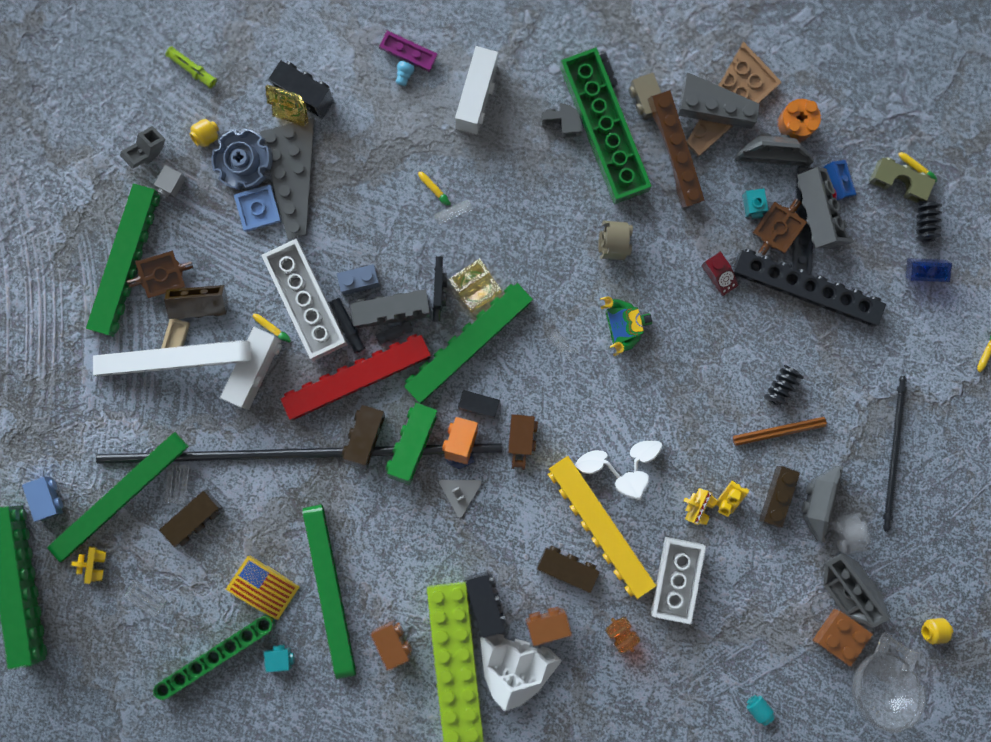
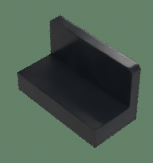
M463 390L458 409L495 419L500 400Z

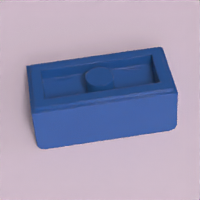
M846 160L833 161L823 167L827 169L837 194V201L856 196Z

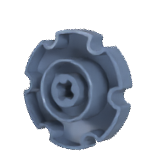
M236 129L225 133L218 140L219 148L213 149L212 168L213 171L220 173L218 179L223 184L236 190H240L243 185L247 189L260 185L266 179L264 175L265 170H270L272 167V151L270 147L264 146L266 140L250 129H243L242 133Z

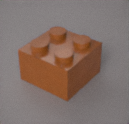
M559 606L547 609V613L541 614L538 611L529 614L526 622L533 646L572 635L563 608L560 609Z
M833 609L812 641L851 667L873 634L843 612Z
M395 620L374 629L370 634L387 671L409 661L413 651L409 641H405L403 638L404 630L400 622L396 623Z

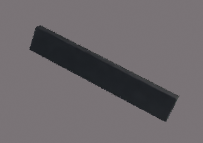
M798 166L797 175L814 169V167ZM796 177L795 199L802 203L803 196L798 188V177ZM801 204L796 213L807 222V212L803 204ZM806 223L793 242L792 269L797 271L803 269L810 272L809 275H811L813 242L811 239V228Z

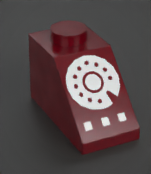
M721 251L701 265L722 297L738 287L733 269Z

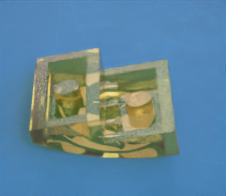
M270 85L265 86L267 103L272 105L273 117L304 127L308 124L306 106L299 94Z
M480 258L448 279L471 313L502 293L501 288Z

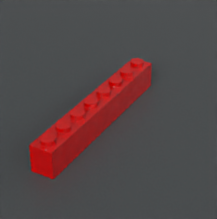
M411 335L402 344L396 342L390 345V349L384 352L378 350L372 353V357L369 359H358L354 362L355 365L349 368L343 366L337 369L336 374L331 376L330 374L319 377L320 381L314 384L311 381L301 386L302 389L296 392L295 390H290L284 393L285 397L280 398L289 420L298 419L432 358L422 335Z

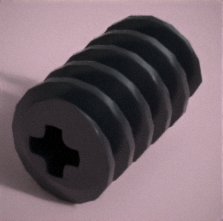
M935 201L917 202L920 205L917 207V212H919L917 219L920 221L916 223V226L919 227L916 230V234L919 235L916 237V241L934 242L936 241L935 238L941 237V234L936 233V230H940L941 226L936 225V223L942 222V219L936 218V216L941 215L942 211H938L936 208L942 207V204Z
M784 365L785 368L779 370L781 375H776L777 381L772 382L774 388H768L770 394L764 395L768 402L779 408H782L781 404L788 405L785 398L792 399L789 391L796 392L793 385H800L796 379L804 378L797 370L787 365Z

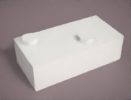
M478 46L475 47L455 116L456 129L478 135L480 125L484 121V111L489 94H493L495 88L493 79L498 65V52Z
M253 327L247 339L251 345V362L236 363L220 397L248 410L275 354L278 355L282 347L280 339L256 327Z
M665 537L651 608V615L653 617L691 624L706 548L704 544Z

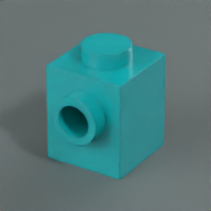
M765 188L745 191L742 195L746 217L752 216V219L762 218L768 211Z
M285 645L273 646V649L266 650L264 652L265 672L290 670L292 664H295L294 652H291V647L285 648Z

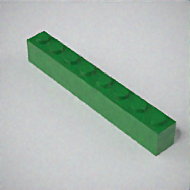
M135 183L132 184L86 326L88 330L114 337V334L119 330V319L124 314L126 307L124 303L126 297H129L131 293L127 280L136 277L137 268L135 262L141 260L143 256V244L148 240V229L153 224L155 218L153 213L155 207H158L160 203V194L155 189Z
M518 283L514 286L510 284L503 291L505 294L501 298L496 297L490 303L491 307L487 311L483 309L476 315L477 320L471 324L469 322L462 328V334L458 337L456 335L447 342L449 345L444 350L440 348L433 355L435 358L430 363L426 361L419 368L421 371L416 376L412 374L405 380L407 384L404 387L420 404L532 303L533 299Z

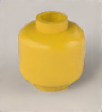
M202 119L191 126L189 135L197 146L207 147L218 139L217 132L219 128L214 121L210 122L207 119Z
M944 618L928 619L924 622L921 633L923 638L932 645L944 644L951 640L953 628Z

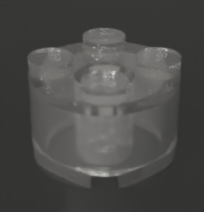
M861 512L836 517L835 521H832L833 530L839 536V540H836L839 552L842 551L845 555L871 550V547L867 546L870 543V536L866 522H861L859 518L863 517Z

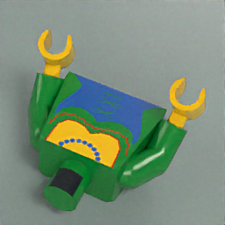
M609 296L600 298V300L605 301V305L601 306V309L609 308L605 313L613 343L610 348L614 347L617 351L613 355L617 356L622 352L631 350L640 341L641 335L644 334L643 326L652 324L651 314L640 315L638 307H634L631 303L620 299H612Z

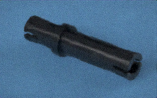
M341 299L332 300L329 304L345 333V339H348L354 354L362 352L366 348L358 335V329H355Z

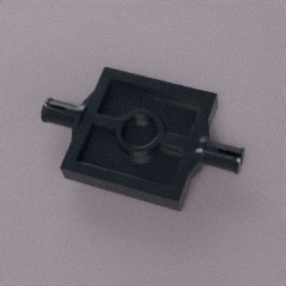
M436 256L432 322H440L441 311L447 303L446 292H443V289L447 287L448 276L447 273H444L443 257Z

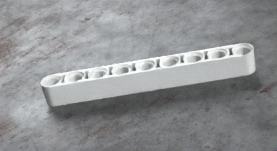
M233 341L93 356V376L251 362L250 341Z

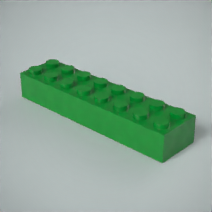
M597 47L561 60L560 70L580 116V121L613 204L615 205L649 192L652 187Z
M23 505L0 507V621L8 670L34 665L46 660L47 647L43 642L44 627L40 622L41 608L37 602L39 592L34 582L36 572L31 562L33 552L28 542L30 532L26 528L25 522L27 513Z

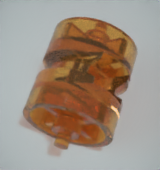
M626 616L615 620L614 617L611 618L612 623L605 628V632L610 639H615L614 645L620 654L629 650L633 653L635 651L634 647L641 641L640 637L635 631L630 630L632 626Z

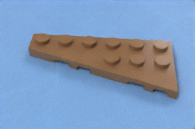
M743 41L718 86L756 103H760L781 84V81ZM699 120L687 140V145L699 157L733 126Z

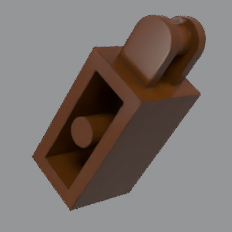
M511 415L508 453L513 454L511 469L516 467L525 470L526 455H531L536 450V440H533V432L537 433L538 421H534L535 416ZM516 454L523 455V460H515Z

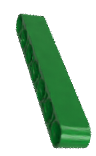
M263 615L157 683L153 689L154 696L159 700L169 698L271 632L275 627V619L269 615ZM263 619L269 622V629L261 627ZM246 630L252 632V640L245 638L244 633ZM229 641L235 643V651H231L228 648ZM212 652H216L219 655L218 662L212 660ZM195 663H199L202 666V672L195 670ZM178 674L185 676V683L178 681ZM162 685L168 687V694H164L161 691Z

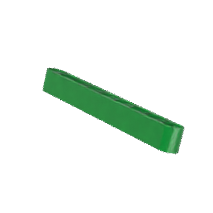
M176 432L171 434L47 547V550L59 563L63 562L189 446Z
M322 504L303 508V518L335 678L338 680L356 676V667L324 507Z

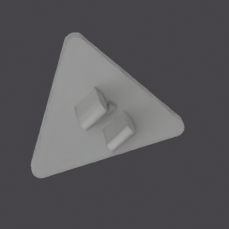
M480 480L439 481L458 517L463 516L481 485Z

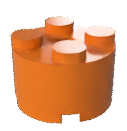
M796 99L790 102L778 118L780 133L789 135L790 138H796L799 142L809 138L821 122V113L816 102L807 99Z

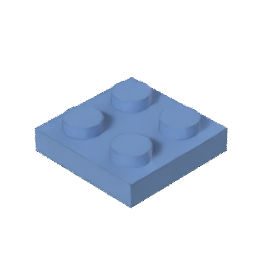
M271 185L234 194L244 232L281 222Z

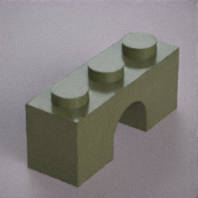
M883 157L877 162L869 183L886 190L892 186L895 179L901 180L906 186L904 198L917 203L928 200L936 180L930 178L931 176L926 173L914 171L910 166L897 164L892 158Z

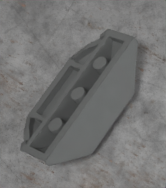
M763 133L741 149L734 157V161L809 167L814 162V158L796 138H790L789 135L774 137L771 134Z
M834 466L813 478L806 488L808 496L807 500L803 502L801 512H803V519L815 539L820 542H826L843 466Z
M842 553L826 562L823 586L844 614L872 628L890 619L881 592L858 561Z

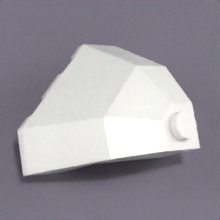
M502 634L492 635L483 639L481 637L484 678L493 699L505 711L520 707L537 694L561 663V659L552 650L543 646L538 649L531 647L530 643L519 639H515V642L505 639Z

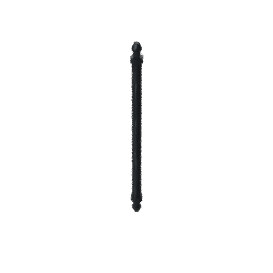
M901 375L899 378L900 383L897 386V411H895L896 418L892 438L893 447H891L892 457H890L887 501L883 515L885 520L883 529L886 532H889L891 529L890 522L893 521L891 513H893L892 503H894L893 496L896 484L895 476H897L900 430H902L901 420H903L905 392H907V387H905L907 379L904 375Z

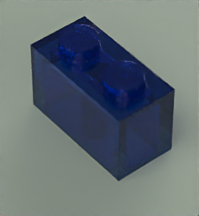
M907 258L905 277L910 281L950 282L952 263L946 259Z

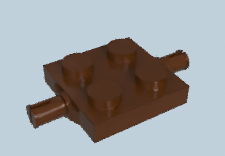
M795 199L789 208L783 207L777 202H774L753 232V235L760 238L764 243L758 251L760 255L762 253V256H765L770 247L777 249L785 255L807 223L796 213L802 204L800 201L798 202Z
M172 250L136 261L138 277L127 280L129 288L141 285L149 299L165 294L167 289L184 288L183 271L194 268L191 261L180 264Z

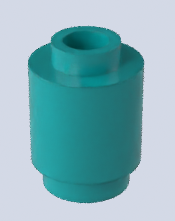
M754 695L747 701V710L759 724L761 723L763 726H766L775 719L773 709L762 696L757 697Z

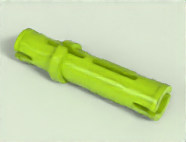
M173 46L167 49L165 56L189 72L192 78L201 81L210 89L215 86L217 79L207 73L204 67L195 64Z

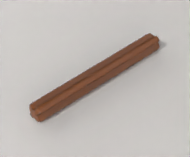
M819 417L735 435L732 438L734 445L738 446L826 427L827 422L825 417Z

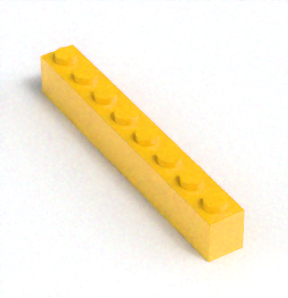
M569 456L548 468L550 473L547 475L553 484L558 483L561 488L558 491L564 500L569 499L572 504L569 507L575 516L579 514L583 520L580 524L584 530L592 533L594 537L591 540L597 548H602L604 551L602 556L608 565L610 563L613 564L615 567L613 572L619 581L623 579L627 585L624 589L630 597L634 595L638 599L656 587V584Z

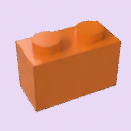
M455 417L454 423L449 425V438L444 441L442 447L445 459L468 464L478 433V422Z

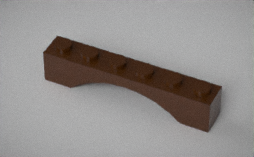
M668 90L648 98V102L670 157L681 207H688L705 201L671 91Z

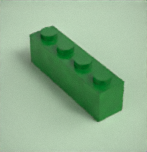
M415 403L414 408L410 407L407 418H409L407 425H403L400 431L401 440L399 443L396 442L393 448L394 457L386 465L385 471H387L388 478L409 486L411 485L437 420V410L419 403Z

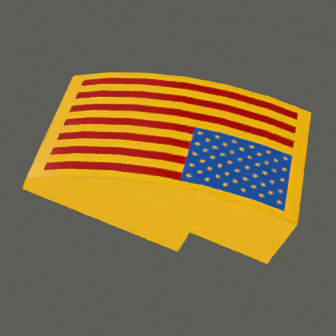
M250 555L247 556L225 590L259 611L279 620L300 586Z

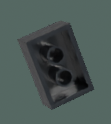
M280 60L269 77L275 92L284 91L293 95L301 102L305 110L322 120L334 102L332 92L326 83L315 81L313 76L306 71H303V73L298 71L297 67L289 61L285 63Z
M488 571L466 577L465 583L482 639L505 632L504 626H507L504 612L500 613L499 607L502 606L499 594H494L493 588L496 587L493 574L489 575Z

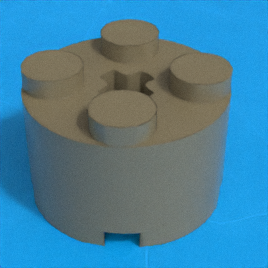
M604 220L601 225L605 226L604 231H600L598 251L602 253L600 259L625 260L626 256H630L632 252V245L629 244L633 233V226L627 222Z

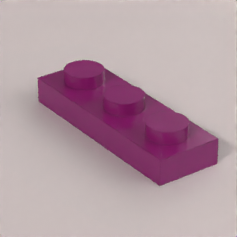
M388 30L379 45L380 50L428 72L431 71L438 57L437 53Z

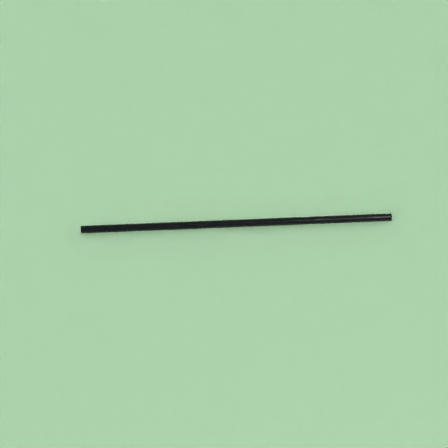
M502 443L474 444L471 454L502 453ZM426 445L423 455L445 454L442 451L443 445ZM394 446L375 447L372 456H394ZM344 447L183 452L173 462L342 457ZM150 453L97 454L96 463H140Z

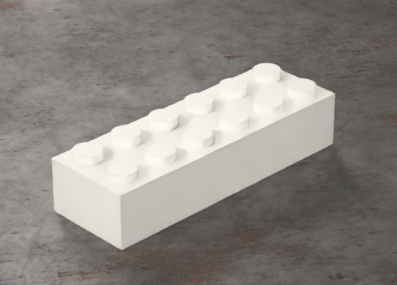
M294 239L261 255L309 358L315 361L348 345L298 240Z

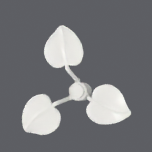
M643 441L634 445L630 450V456L635 459L634 472H628L622 477L608 461H605L608 455L604 451L596 450L584 454L578 459L575 467L582 473L593 474L600 471L604 465H607L617 477L615 483L617 490L629 497L640 500L644 489L648 485L649 478L646 473L638 471V462L648 463L655 459L662 449V443L659 441Z

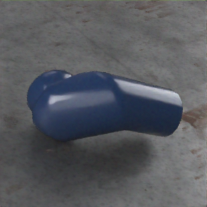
M471 454L468 464L448 459L446 461L448 465L462 469L474 463L475 459Z

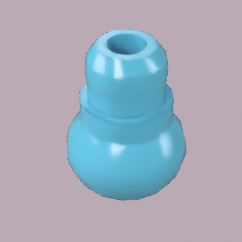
M400 61L397 64L396 84L406 86L408 79L414 73V65Z

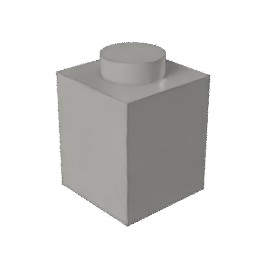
M165 165L154 185L159 189L158 193L165 197L171 195L175 198L186 178L180 172Z

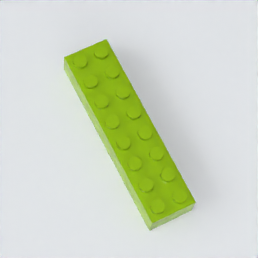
M457 582L427 586L443 742H484L466 583Z

